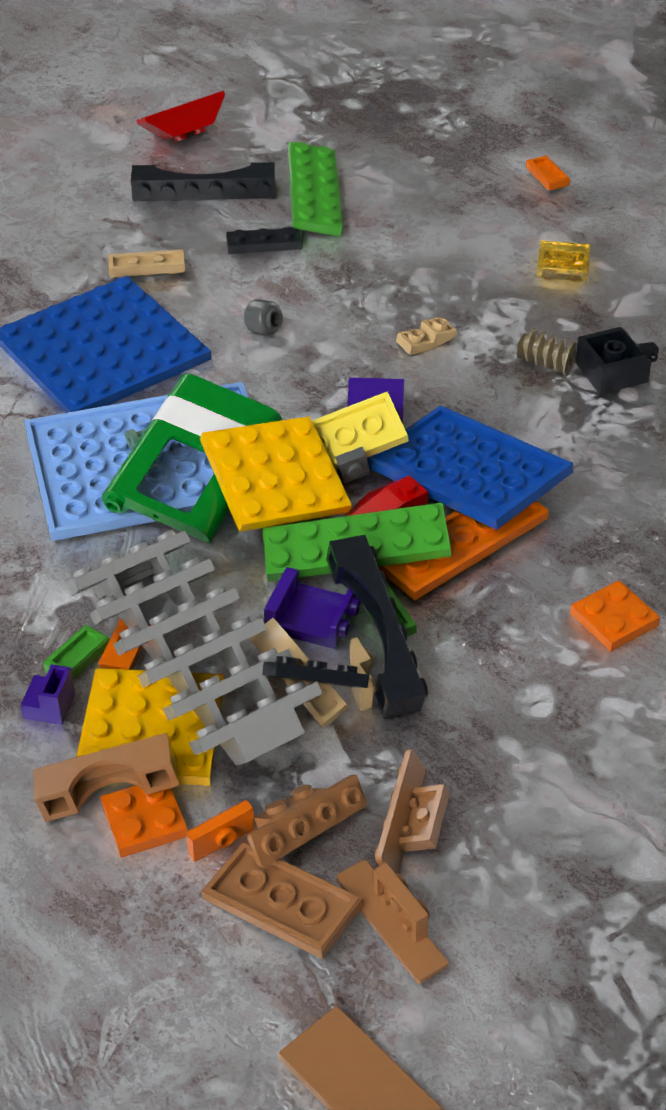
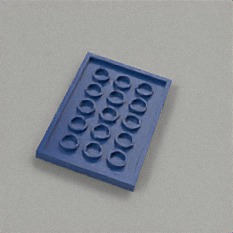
M439 406L406 428L408 442L367 457L369 469L392 480L410 475L428 491L429 498L443 503L496 530L573 473L572 462L444 406Z

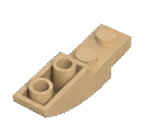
M274 618L265 624L267 630L249 638L261 654L273 648H276L278 653L289 649L292 657L297 658L296 665L307 666V660H310ZM282 678L288 686L301 681ZM304 681L305 685L313 683L309 681ZM318 683L323 694L303 703V705L322 728L325 729L348 710L349 707L330 684Z

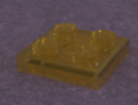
M540 240L536 277L547 280L561 279L572 282H587L590 244Z

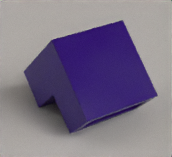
M51 664L46 677L33 676L20 705L23 719L63 725L75 697L71 667Z

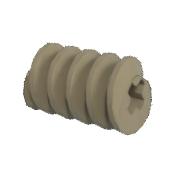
M533 328L530 334L524 333L517 345V358H525L530 363L535 361V364L538 366L544 365L549 370L554 369L557 373L564 372L566 376L569 375L575 364L577 343L572 342L566 348L567 340L563 338L557 344L556 335H552L549 341H547L548 333L545 331L538 338V329Z

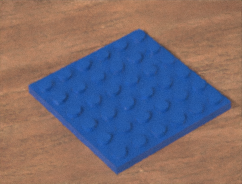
M128 276L118 278L108 284L96 287L86 293L74 296L59 304L51 305L42 311L27 315L20 320L0 327V347L65 413L110 405L212 359L210 349Z

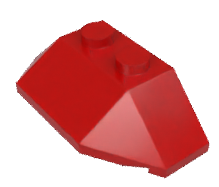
M223 90L136 120L137 124L164 140L173 138L174 142L188 138L186 133L193 131L194 135L207 131L206 126L214 124L224 100L225 92Z

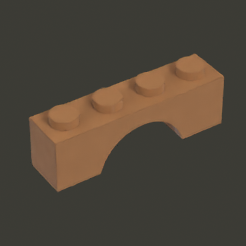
M167 733L33 769L34 800L45 822L79 813L83 803L92 793L112 783L127 782L135 784L146 795L180 786L177 758Z

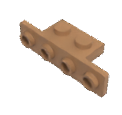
M413 750L405 751L402 764L399 766V775L395 789L391 793V803L387 817L383 822L379 846L375 850L377 865L381 866L387 863L395 874L399 873L404 852L436 849L450 794L444 784L422 787L426 771Z
M349 775L329 788H312L311 785H303L294 789L291 792V797L268 804L265 807V812L254 817L258 829L248 835L257 865L259 867H267L366 807L367 802L358 776Z
M362 860L337 874L336 880L342 889L363 899V907L360 912L417 984H422L447 969V959L428 937L429 910L421 899L416 900L411 894L405 879L400 873L395 874L387 863L373 869L366 860Z

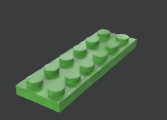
M289 142L288 164L292 227L340 237L342 220L335 150L325 146H310L303 142Z
M443 503L263 528L268 582L279 581L286 567L297 569L298 578L331 574L326 560L329 541L366 535L369 545L374 546L378 567L451 557Z

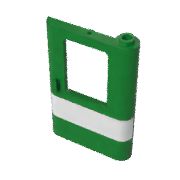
M183 374L101 496L105 507L113 513H124L131 509L179 531L186 530L188 535L210 544L230 511L215 474H213L196 504L188 513L139 493L137 489L167 443L172 439L205 453L200 441L202 432L281 421L282 417L269 406L196 375Z

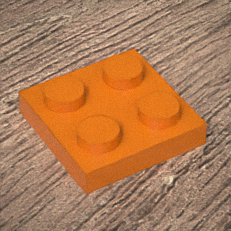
M620 580L571 604L570 614L610 652L656 628L660 622V616Z
M136 785L100 796L101 806L120 858L186 838L187 826L171 788L146 795Z

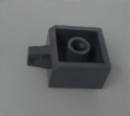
M617 327L578 337L575 363L600 395L648 383L651 363L657 361L659 348L654 342L637 344L625 329Z

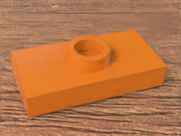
M547 155L526 161V169L548 191L570 185V178Z
M121 618L98 662L99 668L133 670L144 648L141 645L118 656L113 644L122 639L119 633L129 629Z
M245 800L186 832L188 854L194 862L220 848L230 846L236 839L255 829L254 811L250 803Z

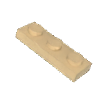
M183 249L109 254V277L121 278L125 276H150L153 274L185 272Z

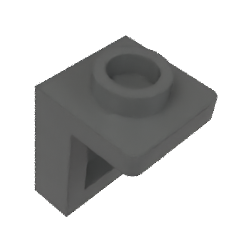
M363 447L335 456L338 472L343 484L371 474Z

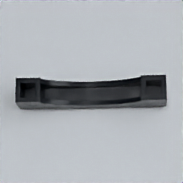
M275 162L251 163L250 166L241 169L212 174L177 173L157 168L156 165H132V200L169 201L275 198Z
M366 535L329 541L326 560L334 583L343 584L362 602L371 615L380 635L384 652V673L377 676L375 696L383 718L386 719L421 711L424 699L428 696L427 684L425 679L420 678L417 672L416 655L413 650L409 651L406 643V629L403 623L399 624L396 603L394 598L389 597L387 593L386 576L383 571L378 569L377 554L374 546L369 545Z

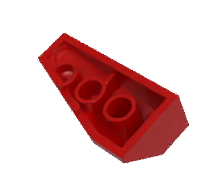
M409 475L368 492L344 516L427 505L428 491Z

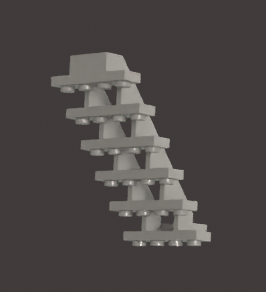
M174 529L159 535L157 537L159 542L148 546L146 541L130 548L131 554L120 558L118 553L102 560V567L92 570L91 566H87L73 573L75 578L67 584L72 596L98 585L94 590L100 601L96 602L98 608L90 613L95 625L118 615L129 628L119 633L122 639L113 644L118 656L142 645L153 659V661L144 665L147 671L138 675L142 687L144 688L167 677L179 692L170 697L172 704L163 708L168 721L193 710L206 726L196 731L199 738L189 742L194 755L221 745L235 765L247 763L305 733L294 708L323 694L317 681L305 685L304 680H301L285 688L287 695L279 699L276 698L267 677L262 675L264 662H276L277 656L292 657L289 649L278 653L276 648H273L257 656L260 661L259 663L249 666L239 642L267 630L262 618L251 622L248 616L231 624L233 631L223 635L213 612L240 600L236 588L226 592L223 586L205 594L207 600L198 604L188 583L202 578L215 570L210 558L202 562L199 561L198 557L181 565L182 571L173 574L164 556L191 542L186 530L177 534ZM155 575L153 577L155 583L144 587L141 581ZM166 592L177 605L179 613L168 617L167 612L148 620L151 625L148 627L138 604ZM191 622L203 637L202 639L205 644L195 649L192 643L173 651L176 656L173 658L163 635ZM217 654L229 668L231 676L220 681L218 675L199 683L202 689L199 691L188 666ZM243 686L256 701L258 709L248 714L245 708L226 717L228 720V724H226L214 699Z

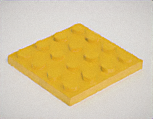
M310 416L202 432L201 444L239 532L350 512L352 504Z
M95 668L76 757L167 733L176 754L180 784L210 786L216 747L194 755L189 742L199 738L196 731L206 726L193 710L168 721L163 708L171 705L170 697L179 693L170 680L165 677L143 688L138 675L146 670ZM191 673L199 691L202 690L199 683L218 675L220 681L225 679V674ZM223 695L214 699L220 712Z

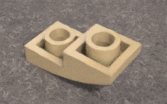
M435 317L434 319L422 320L420 329L398 332L396 342L409 355L434 349L448 342L457 335L458 331L445 318Z
M356 637L351 639L349 666L358 667L357 673L369 675L368 688L350 687L354 700L361 712L372 708L373 693L376 692V685L373 677L370 675V669L373 666L372 654L368 648L364 649Z

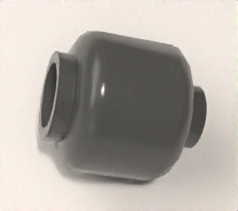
M255 299L247 305L244 312V323L247 329L254 333L274 334L283 322V314L279 305L272 301Z

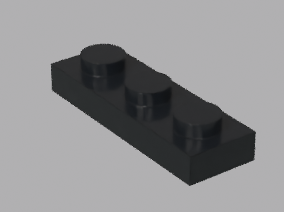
M293 227L226 232L228 254L302 249L300 229Z
M277 656L276 662H264L262 675L309 682L317 681V683L353 688H368L369 675L357 673L358 667L338 665L337 670L327 669V662L307 660V666L296 665L297 658Z

